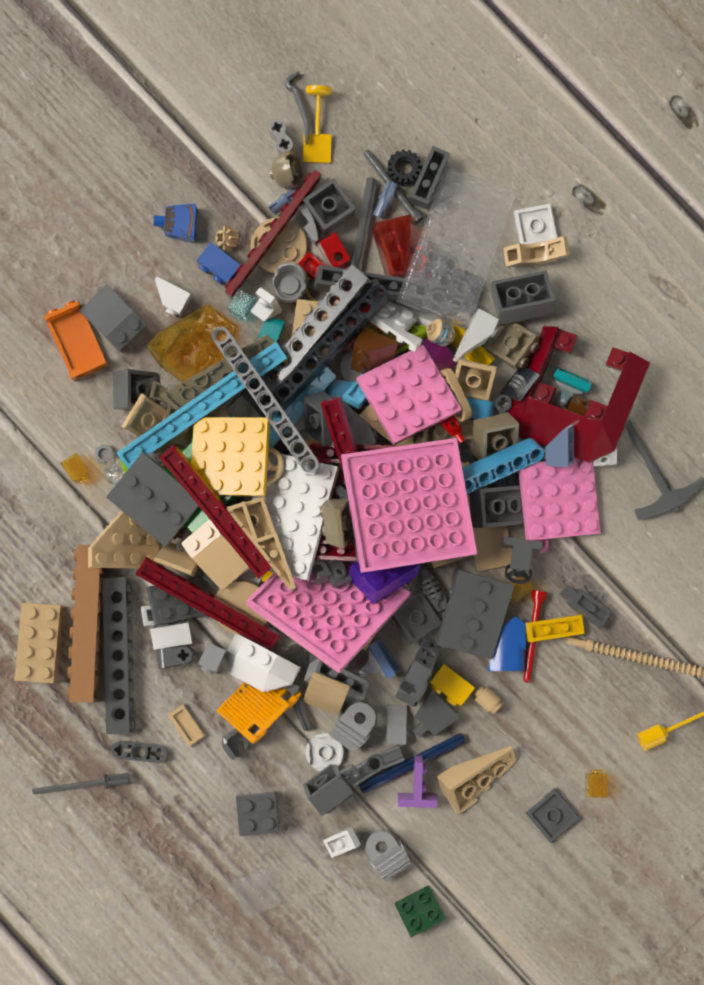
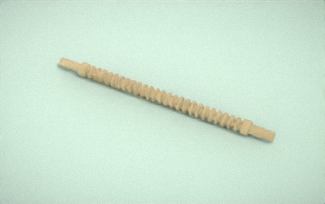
M567 637L566 644L585 648V651L591 652L594 650V653L599 651L600 654L605 653L606 656L608 654L611 657L615 655L616 658L621 657L622 660L624 658H627V661L632 659V662L636 660L637 663L643 662V665L648 663V666L653 664L654 667L659 666L660 669L662 667L665 670L669 668L670 671L675 670L676 673L678 671H681V674L686 672V675L692 674V677L697 675V678L702 676L704 679V669L701 666L699 668L696 665L692 667L691 664L686 665L685 662L680 664V661L675 663V660L669 661V658L664 660V657H661L659 659L658 656L653 657L652 654L648 656L647 653L643 655L642 652L639 654L637 651L631 652V649L629 651H626V648L621 650V647L615 648V645L610 647V644L605 646L604 643L599 644L598 641L594 643V640L590 639L585 641Z

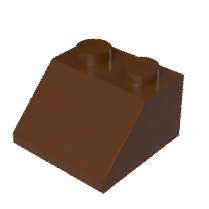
M362 328L354 343L351 370L365 374L395 359L398 341Z

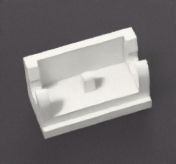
M189 619L152 625L150 628L154 650L192 644Z

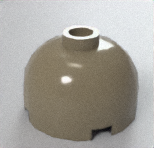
M294 150L278 154L272 162V168L269 170L271 179L275 180L277 185L285 189H295L303 184V182L299 183L300 178H303V172L299 158L293 155V153H296Z

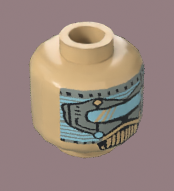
M442 319L434 320L426 329L428 340L442 347L451 344L455 339L454 326Z

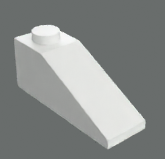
M479 308L470 320L453 361L457 362L484 344L489 337L493 338L498 330L496 325L499 319Z

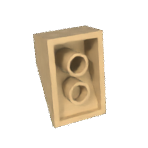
M210 519L181 543L195 563L221 590L227 588L249 569L248 565Z
M174 540L167 547L163 546L154 559L155 562L194 578L199 570V566L190 557L185 548H182V544Z

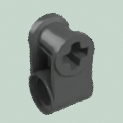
M190 647L156 649L158 669L191 663L195 656L194 651ZM184 650L185 653H189V657H186V661L184 658H181L180 656L184 653Z

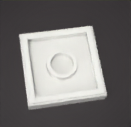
M551 204L514 210L513 213L520 244H534L558 238Z

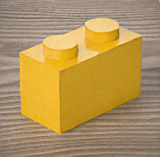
M445 664L440 667L429 682L432 684L431 689L439 695L441 692L447 696L446 701L454 707L457 704L462 706L475 688Z

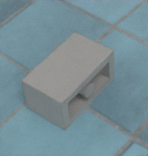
M208 642L198 663L202 665L201 670L213 674L214 671L219 672L228 651Z

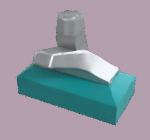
M558 366L554 372L556 383L561 389V398L557 402L560 407H565L573 394L589 392L592 381Z

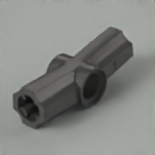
M396 745L379 753L371 754L368 758L357 764L355 767L359 771L360 776L353 782V785L357 786L382 769L405 761L400 746ZM372 758H377L380 761L378 768L370 766L369 762Z

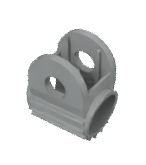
M362 702L350 705L344 713L340 712L329 736L355 753L373 734L370 731L376 720L374 710L371 706ZM358 712H362L365 715V721L361 724L356 723L354 720V716Z
M379 829L373 831L366 840V852L370 858L368 863L385 882L412 865L401 840L397 841L389 831ZM380 841L387 844L386 849L383 851L376 849V844Z

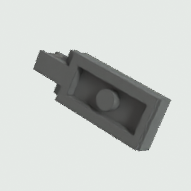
M567 585L560 593L567 600L566 603L599 629L604 627L612 615L610 610L583 590L579 591L576 589L574 591Z

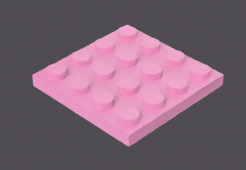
M421 345L415 352L409 351L356 377V382L393 445L462 410L424 345Z
M574 459V463L569 467L546 466L545 461L537 462L519 470L526 540L601 533L593 461L588 463L580 459Z

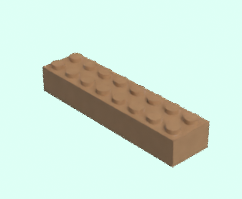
M77 545V549H74V561L77 562L76 568L73 569V580H76L75 588H72V600H75L74 607L71 608V619H74L73 627H70V639H73L72 647H69V658H72L71 666H68V678H71L70 686H67L69 702L94 703L98 702L103 617L102 578L105 576V568H88V548L90 545Z

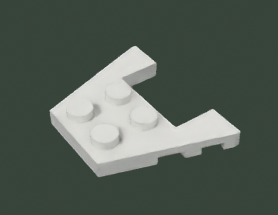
M388 302L370 322L386 333L390 331L397 336L396 340L398 342H406L410 345L408 349L415 352L420 347L423 339L407 331L415 323L423 324L427 328L434 320L441 318Z

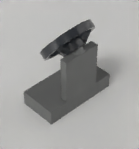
M504 536L502 548L512 549L511 562L505 568V576L509 581L515 584H525L531 580L532 552L540 553L543 542ZM510 576L524 577V578H526V579H525V580H517V579H514V578H512V577H510Z

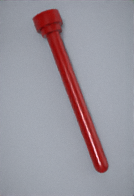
M532 590L531 598H533L534 606L531 622L539 621L541 605L546 600L547 592ZM528 642L523 676L525 683L531 681L536 642Z

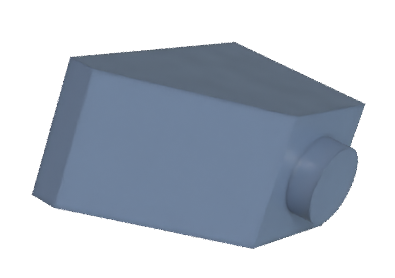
M574 425L566 427L544 449L546 466L569 467L574 463Z

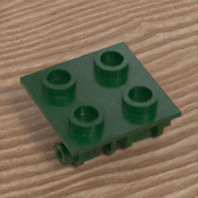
M429 885L394 903L411 938L446 920Z

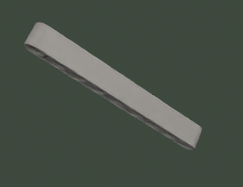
M225 327L215 328L212 332L213 341L302 470L308 474L317 473L320 469L319 460L235 338ZM221 332H226L227 334L224 341H218L217 339L218 334ZM232 348H237L238 350L235 357H229L228 355L229 350ZM242 364H248L249 366L246 373H240L239 371ZM253 380H259L260 386L257 389H251L250 387ZM264 396L271 397L269 405H262L261 400ZM275 412L282 413V418L278 422L272 419ZM286 428L293 429V435L289 438H285L283 435ZM297 444L304 445L303 453H295L294 448ZM308 460L315 461L316 466L313 470L306 469V462Z

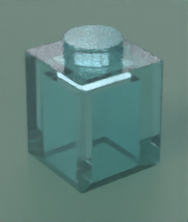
M237 289L227 307L230 313L229 316L238 321L239 319L245 321L255 303V297Z

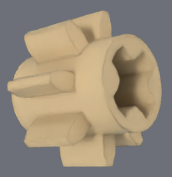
M226 226L223 227V231L219 230L215 237L218 247L227 251H231L232 247H236L239 242L237 230Z

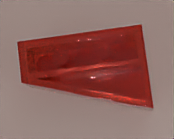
M411 214L375 222L372 227V233L385 275L405 278L409 273Z

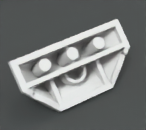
M235 634L227 649L231 675L262 692L292 685L301 667L239 634Z

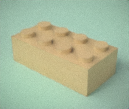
M34 603L21 604L15 681L57 683L64 606Z

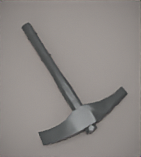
M628 420L625 427L662 493V496L653 504L634 509L637 519H647L669 510L675 513L681 509L680 504L689 499L704 485V478L700 477L685 488L670 490L639 437L636 428Z

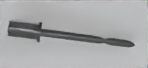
M128 773L104 774L103 779L34 788L32 792L33 794H41L104 785L105 789H108V787L130 784V776Z

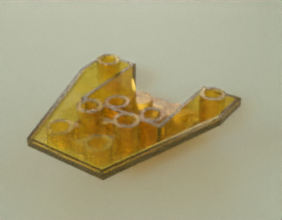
M207 304L158 332L146 348L161 368L180 382H183L225 358L213 341V330L217 327H225L234 337L238 326ZM226 332L218 334V341L226 339Z

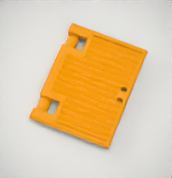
M244 682L216 712L254 744L267 733V729L286 710L290 709L299 700L302 693L298 691L295 696L292 694L285 701L282 696L287 690L283 687L262 692ZM255 724L259 727V730L253 735L249 730Z

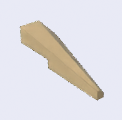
M263 496L227 507L228 512L289 590L296 589Z

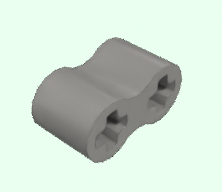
M281 119L272 120L269 124V133L271 138L276 141L277 153L280 154L293 150V142L286 134L284 121ZM278 127L281 131L277 132L275 128ZM285 144L288 146V149H284L282 145Z

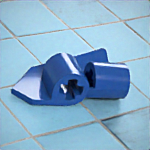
M516 616L502 626L487 671H525V623Z

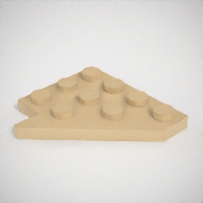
M121 510L89 546L88 568L138 569L145 557L154 561L155 556L159 552V542Z

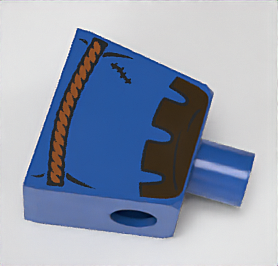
M197 204L167 206L165 216L154 215V227H164L166 237L195 243Z

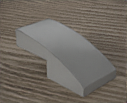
M302 204L298 207V212L307 223L303 227L304 232L316 246L318 244L316 225L305 204Z
M387 705L386 744L406 745L407 705Z

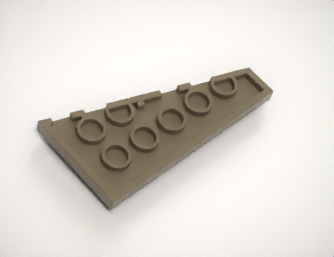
M266 334L241 349L250 360L275 341ZM238 351L229 355V357H235ZM224 358L165 391L160 396L178 410L234 370L227 359ZM244 389L204 417H220Z

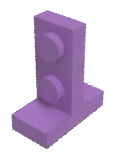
M414 756L413 793H398V807L437 808V794L426 793V782L422 781V775H426V763H423L422 756Z

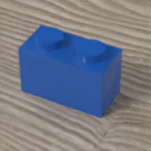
M210 243L197 259L198 268L205 274L209 272L215 276L213 279L221 286L223 284L226 285L230 279L236 277V271L240 266L238 262L213 243Z

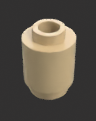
M481 686L474 694L476 696L474 700L492 714L503 704L500 700L501 698L488 686L485 688Z

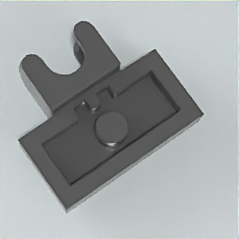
M314 560L311 573H317V579L314 580L315 585L327 583L328 580L333 588L350 584L352 579L342 561Z

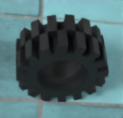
M402 149L401 152L396 151L395 154L391 155L387 167L388 175L397 185L399 183L401 186H404V184L409 186L418 179L422 164L415 152L411 153V150L405 151V149ZM400 162H409L412 170L408 174H401L397 170V165Z

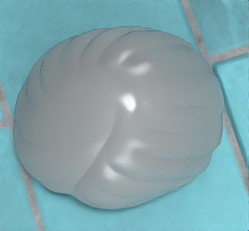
M286 262L277 268L272 279V285L279 301L294 303L297 299H301L306 292L308 278L302 266L294 262Z

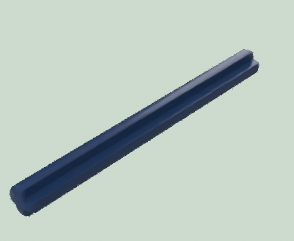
M459 733L415 756H422L423 763L463 744L465 739ZM414 756L359 784L362 793L365 794L414 769Z

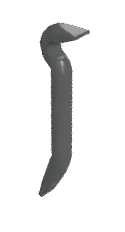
M298 71L286 78L285 87L290 92H293L304 123L305 143L307 145L311 131V120L300 89L296 85L290 84L300 76Z

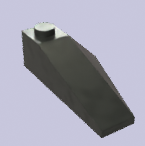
M252 382L250 384L251 389H257V387L253 385L254 383ZM247 388L226 409L234 418H267ZM264 396V397L262 398L261 403L264 401V399H265L267 396ZM282 439L273 446L280 454L287 455L290 452Z

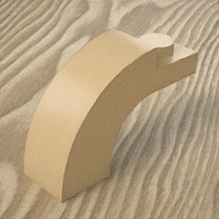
M566 236L540 243H519L503 248L506 267L541 265L570 256L568 238Z

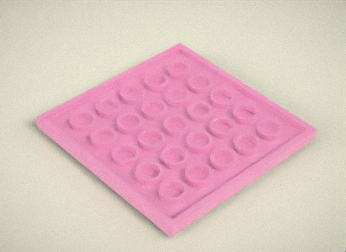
M457 438L341 455L361 573L477 554Z
M342 561L348 573H350L351 565L356 561ZM273 573L246 601V605L336 672L340 673L409 598L410 592L400 587L373 605L352 582L335 588L332 587L329 580L327 583L315 585L314 580L317 579V573H311L309 581L292 577L296 589L289 590L277 573Z

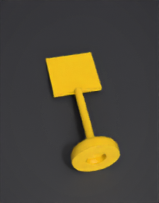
M322 85L306 86V93L316 97L315 134L309 135L307 145L305 143V134H303V162L331 163L332 134H320L321 97L331 95L332 87Z

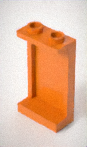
M70 301L64 305V308L48 311L44 319L51 330L71 379L76 381L107 367L108 363L89 321L79 311L82 305L79 301Z

